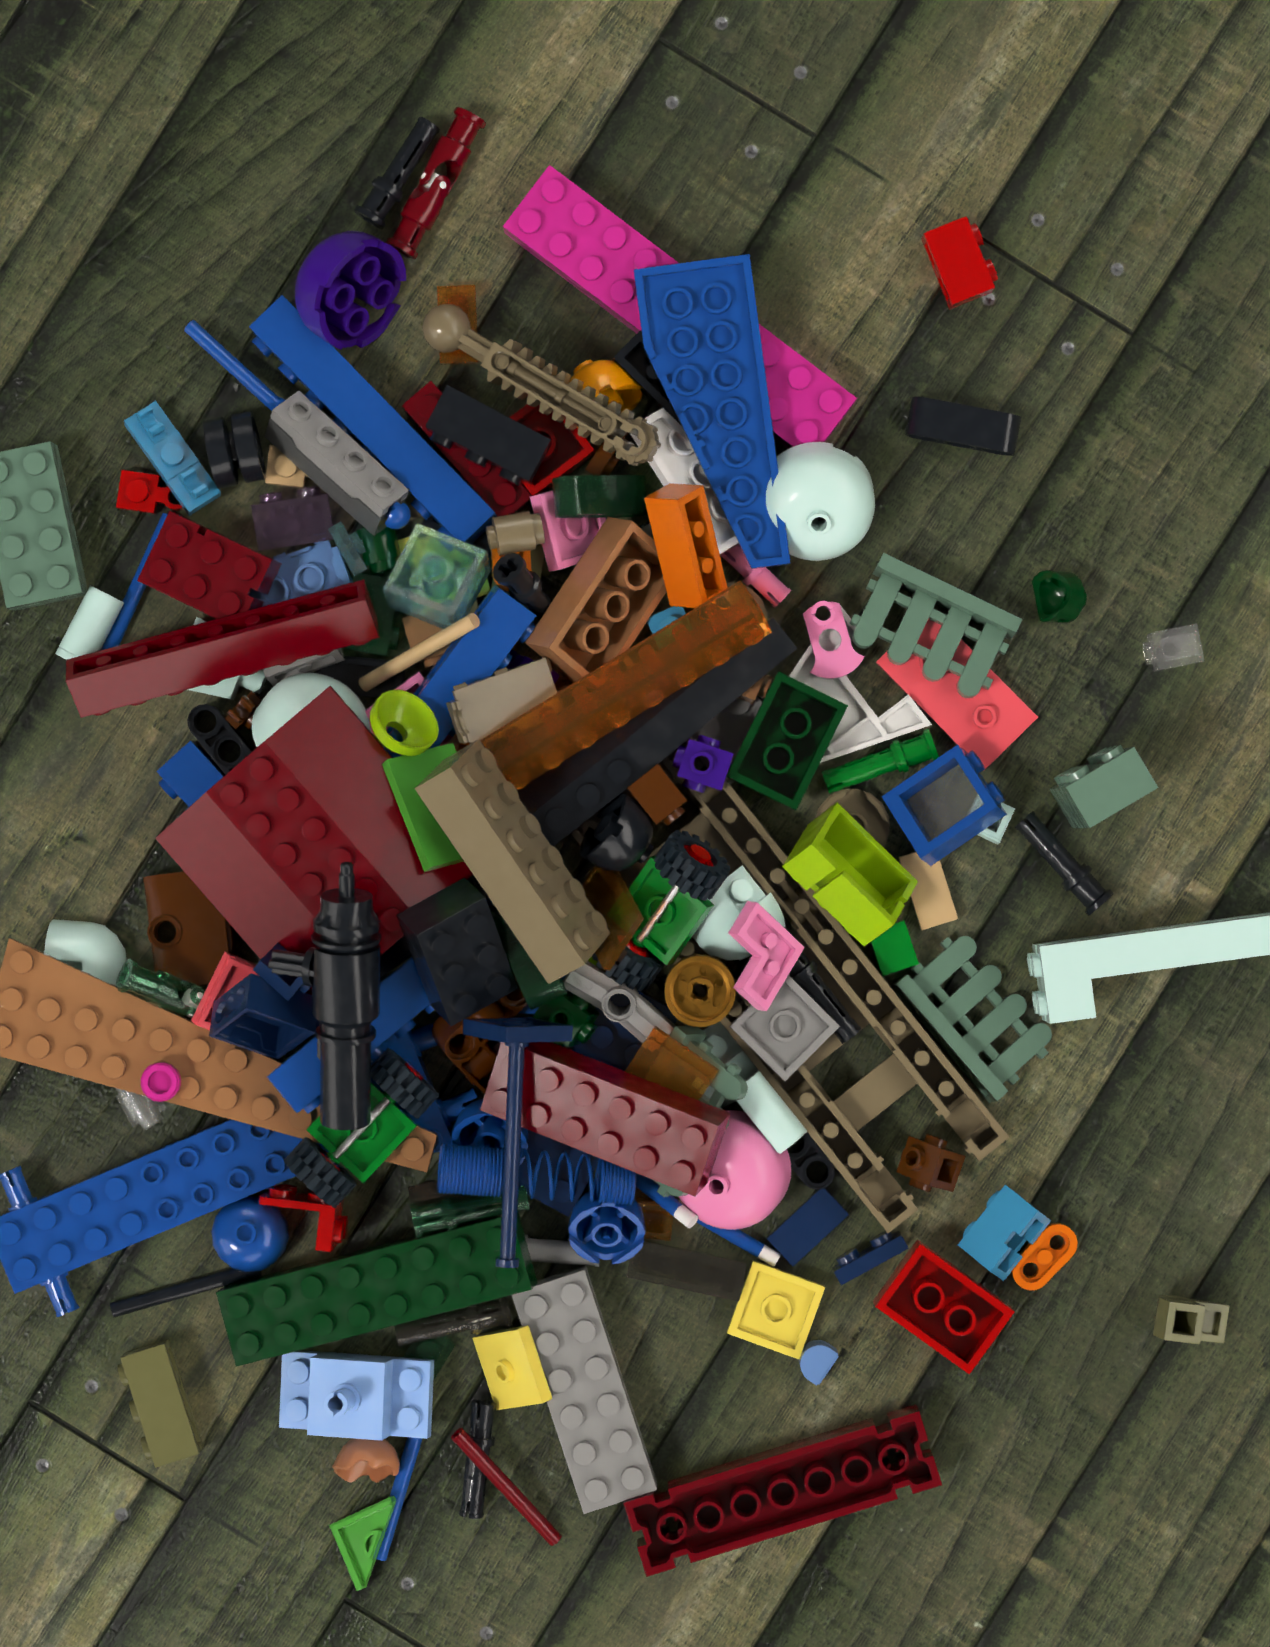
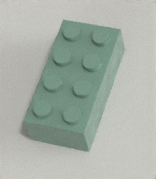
M51 441L0 452V580L6 608L13 611L83 597L88 590L59 449Z
M1120 744L1118 746L1105 747L1089 756L1087 760L1090 765L1088 766L1087 764L1079 767L1073 766L1054 777L1057 784L1049 790L1072 828H1091L1154 791L1158 786L1135 747L1123 748Z

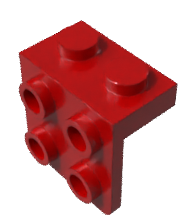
M276 1184L274 1188H270L259 1197V1204L318 1211L316 1251L331 1252L342 1242V1239L346 1238L348 1216H342L344 1199L336 1208H333L325 1203L323 1199L316 1196L313 1191L308 1192V1194L297 1193V1186Z

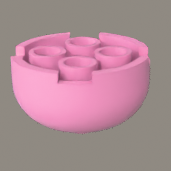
M725 1110L731 1113L729 1125L724 1132L708 1183L695 1197L689 1194L678 1197L683 1205L695 1213L703 1223L719 1229L736 1230L759 1223L771 1214L782 1201L790 1184L791 1161L788 1150L786 1149L781 1154L777 1153L745 1112Z

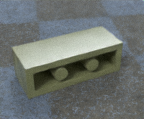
M170 1339L125 1352L120 1357L122 1363L118 1364V1373L123 1386L129 1385L133 1400L129 1401L130 1411L134 1422H141L145 1437L141 1438V1445L146 1459H152L155 1468L200 1454L204 1448Z

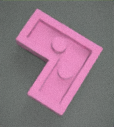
M747 901L728 932L752 955L733 988L754 1008L767 1011L805 947L759 903Z

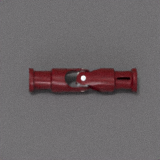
M460 107L455 108L454 114L456 116L446 136L440 137L420 176L417 188L413 190L400 213L403 218L393 237L386 240V243L393 246L399 253L412 259L417 258L418 253L416 249L426 230L431 231L440 214L445 197L449 195L471 154L469 148L479 129H484L486 126V122L483 119ZM443 162L447 165V176L434 172Z

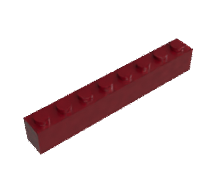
M363 579L67 659L65 681L80 717L99 716L108 713L112 709L127 705H141L150 699L164 695H178L190 688L202 685H215L231 677L252 675L268 667L289 665L298 659L313 655H326L335 649L346 646L364 645L372 639L379 638L378 619L365 580Z

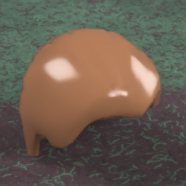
M352 1438L340 1450L333 1464V1469L340 1478L350 1483L363 1475L369 1476L373 1482L379 1483L390 1475L397 1476L400 1462L395 1448L387 1439L380 1441Z

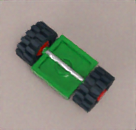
M676 830L670 834L657 855L650 857L610 915L616 921L608 924L607 928L610 934L592 955L593 960L598 961L596 965L599 969H605L606 972L604 974L609 978L614 976L617 978L615 982L622 985L624 982L632 990L636 987L638 991H643V989L647 990L665 965L667 966L675 962L713 908L714 904L709 900L713 898L730 873V866L726 864L728 862L726 858L719 856L721 852L717 848H710L708 841L702 842L699 836L695 834L691 837L687 831L680 832Z
M387 1048L371 1065L372 1079L385 1092L383 1093L371 1082V1121L369 1125L356 1130H334L323 1126L319 1115L306 1130L329 1152L323 1150L310 1138L305 1137L284 1159V1163L291 1172L297 1175V1178L307 1185L306 1187L313 1191L316 1196L323 1199L325 1203L333 1208H336L357 1184L345 1168L339 1165L340 1162L362 1183H365L418 1126L395 1103L397 1102L415 1118H419L439 1097V1093L436 1092L434 1087L407 1061H404L401 1056L390 1048Z

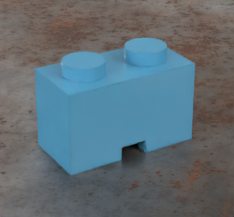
M1004 1185L1000 1191L995 1192L989 1198L985 1211L977 1221H973L967 1226L963 1233V1239L958 1244L959 1247L988 1271L1003 1281L1022 1259V1256L1017 1252L1024 1243L1028 1241L1033 1245L1051 1222L1048 1217L1007 1185Z

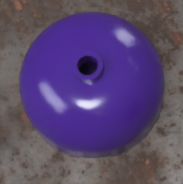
M360 231L340 232L322 240L309 252L303 261L295 283L296 308L305 326L315 335L340 350L355 345L363 348L375 341L386 330L401 306L392 302L399 293L401 281H406V268L402 256L388 243ZM355 298H358L376 309H383L385 307L386 309L377 321L368 325V311L353 301Z

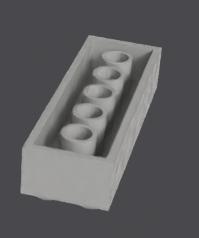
M586 1265L537 1280V1284L532 1290L512 1295L521 1325H528L552 1395V1399L547 1401L583 1514L656 1491L657 1480Z

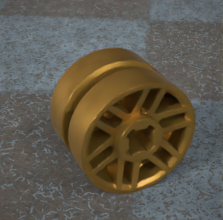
M706 954L690 955L679 960L669 971L665 982V1000L671 1013L682 1023L693 1027L711 1026L721 1021L730 1012L736 996V990L733 988L735 982L728 967L719 959ZM695 984L706 985L707 994L704 997H698L693 994L692 990Z

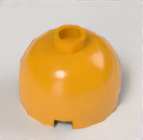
M613 360L584 361L574 369V375L570 379V382L574 378L583 382L582 390L587 386L596 389L595 397L600 393L608 396V405L613 401L621 404V412L625 409L632 411L643 395L640 390L642 389L641 386Z

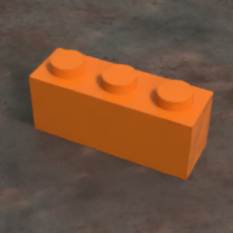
M669 483L644 497L670 606L705 609L727 596L729 592L704 486Z

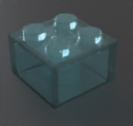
M417 523L383 588L388 607L442 629L450 626L469 614L491 571L487 551Z

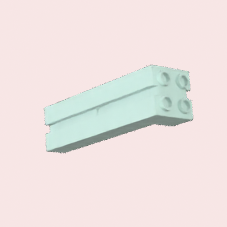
M1270 912L1032 944L1033 953H1027V964L1030 976L1037 978L1038 991H1032L1034 1012L1042 1016V1020L1047 1021L1049 1024L1096 1018L1091 979L1270 955Z

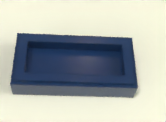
M825 1188L819 1189L766 1238L794 1266L839 1225L849 1213Z

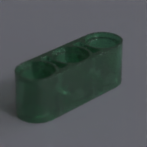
M577 475L552 478L555 518H626L648 515L644 497L647 496L646 477L644 475Z
M494 904L489 906L507 959L529 1008L533 1010L566 995L567 991L562 978L548 984Z

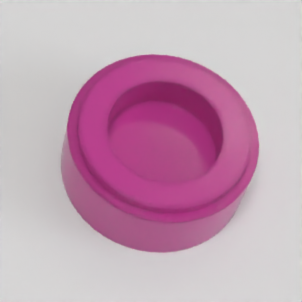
M158 1062L148 1066L141 1076L142 1091L153 1101L163 1102L170 1100L176 1096L181 1087L179 1071L173 1065L166 1062Z

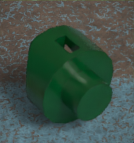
M1045 570L1039 572L1032 580L1039 620L1042 622L1070 623L1079 616L1086 605L1087 594L1076 574L1065 571Z

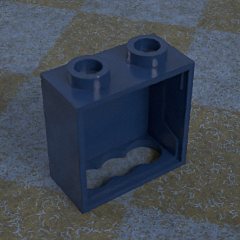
M249 974L214 1001L209 1036L278 1060L290 1050L295 1049L297 1045L308 1037L314 1035L320 1022L312 1014V995L308 993L303 994L298 990L287 1001L260 976Z

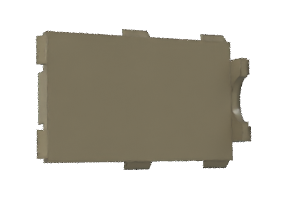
M543 657L511 669L505 667L494 671V676H489L470 684L464 682L453 686L454 690L452 693L455 700L446 702L459 743L465 744L469 742L471 744L479 739L484 748L488 749V744L513 735L516 738L528 734L529 729L564 717L567 711L563 700L560 701L551 675L553 670L549 658Z

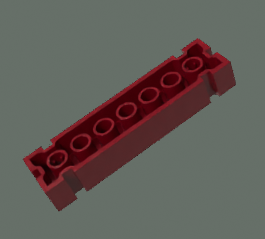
M914 1404L887 1413L889 1423L875 1427L873 1418H869L668 1481V1491L656 1495L655 1491L623 1501L632 1533L642 1530L644 1537L637 1539V1549L646 1577L676 1568V1557L688 1554L690 1562L693 1563L896 1500L898 1497L895 1490L908 1485L911 1488L912 1494L941 1486L942 1482L931 1449L921 1450L920 1443L928 1441V1437L917 1405ZM890 1448H895L896 1452L902 1451V1453L897 1455L898 1461L895 1463H890L888 1458L885 1461L882 1459L887 1456V1450ZM674 1517L675 1521L679 1519L678 1530L669 1531V1526L664 1529L662 1526L666 1524V1518Z

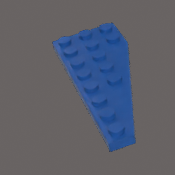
M750 254L634 269L644 350L751 569L790 564L786 525L776 514L777 528L772 522L766 506L768 482L771 478L773 487L774 480L779 472Z

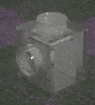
M1197 624L1151 632L1147 634L1148 642H1143L1146 664H1153L1154 672L1205 661Z

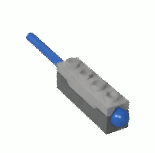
M195 320L187 324L184 332L272 411L265 433L267 440L373 536L386 527L401 529L407 525L411 516L410 509L405 503L409 493L408 488L300 391H297L286 400L278 397Z

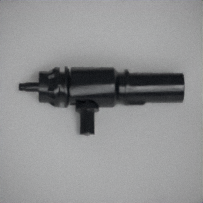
M342 862L339 873V888L324 891L320 895V911L313 919L314 932L311 935V940L317 947H310L306 954L273 950L272 959L269 960L268 966L272 969V973L302 977L304 985L312 987V1014L320 1022V1025L315 1030L317 1057L320 1060V1122L323 1126L334 1130H356L364 1128L371 1121V1041L376 1037V1029L371 1025V1022L380 1014L379 943L382 936L378 932L380 930L379 917L373 911L372 893L355 888L353 864L351 862Z

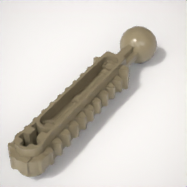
M441 304L433 307L425 315L422 325L424 338L434 350L446 353L460 349L482 363L480 366L488 370L487 381L498 386L502 384L501 389L509 393L515 389L514 397L521 400L527 397L526 404L534 408L540 404L539 412L549 415L553 411L552 419L561 423L565 420V427L570 430L578 427L577 434L581 437L587 438L591 434V443L599 446L604 442L603 450L609 453L616 450V458L623 461L626 460L628 464L633 466L654 460L653 456L656 454L657 449L661 447V443L659 442L657 427L647 423L645 418L639 416L634 419L635 412L629 409L621 412L622 405L615 401L608 405L609 397L601 393L595 397L596 389L590 386L582 390L583 382L574 378L570 382L571 374L565 371L557 374L558 367L551 363L545 366V359L540 356H535L532 359L533 351L526 347L522 349L523 344L509 339L504 345H500L471 330L469 318L459 306ZM626 433L635 435L642 441L641 445L635 447L634 443L623 437Z

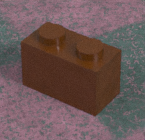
M659 764L655 765L627 788L656 825L663 820L668 826L686 812L681 806L687 801Z

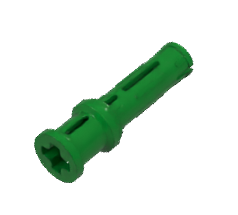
M929 728L923 730V734L902 742L898 739L892 741L893 743L889 744L890 748L821 771L829 794L888 772L899 770V773L902 771L905 773L909 771L911 766L931 759L933 761L936 760L939 756Z

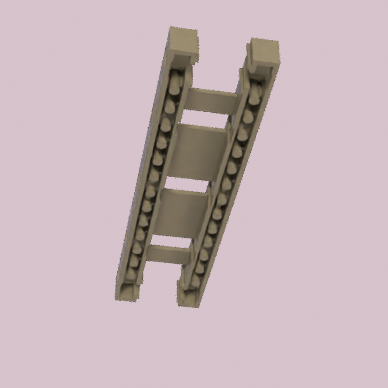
M626 654L601 692L604 693L606 691L613 700L625 694L624 692L648 681ZM537 727L529 729L528 734L523 735L520 741L514 739L503 749L515 764L520 767L549 744L546 740L548 735L545 731L540 732ZM687 739V740H686L683 744H681V745L687 747V744H688L689 739ZM675 749L658 764L674 784H680L702 812L679 831H687L691 837L695 834L699 836L700 841H708L710 848H717L721 852L719 856L725 857L728 861L726 864L730 866L729 875L743 865L765 895L772 893L784 917L797 932L795 937L805 947L802 952L809 961L814 960L817 963V973L823 982L837 997L852 1019L861 1027V1030L870 1024L893 1053L835 1100H832L810 1073V1070L843 1045L835 1033L786 1081H783L729 1027L751 1005L737 991L730 1012L720 1021L886 1232L890 1233L914 1214L918 1208L912 1201L914 1197L910 1191L902 1189L883 1165L882 1161L884 1159L879 1152L874 1153L857 1132L918 1084L935 1106L932 1108L938 1116L942 1115L964 1142L963 1149L968 1154L972 1153L978 1161L982 1160L1010 1137L842 925L826 909L819 905L812 896L814 891L811 888L806 891L782 867L787 856L725 779L722 791L706 786L705 792L701 793L683 787L684 779L677 777L679 769L672 767L677 749ZM698 757L694 761V766L698 771H705L709 767V761L705 757ZM628 789L622 792L634 798ZM599 811L571 832L580 846L588 828L590 827L595 830L601 821L596 816ZM664 843L651 852L650 856L642 864L636 862L629 869L618 872L605 871L600 868L599 870L623 898L650 857L657 855ZM691 937L674 964L690 955L709 954ZM733 976L734 982L736 984L737 979ZM697 983L693 986L700 997H704L707 994L706 985Z

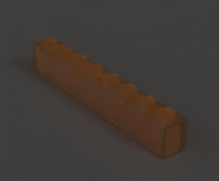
M740 580L483 738L480 742L484 748L494 755L497 767L505 779L511 782L517 790L521 789L550 769L556 768L572 755L584 748L590 747L598 739L611 731L624 726L629 720L645 710L658 705L671 694L692 684L705 673L717 666L723 665L731 657L744 649L757 644L764 637L772 633L762 609Z

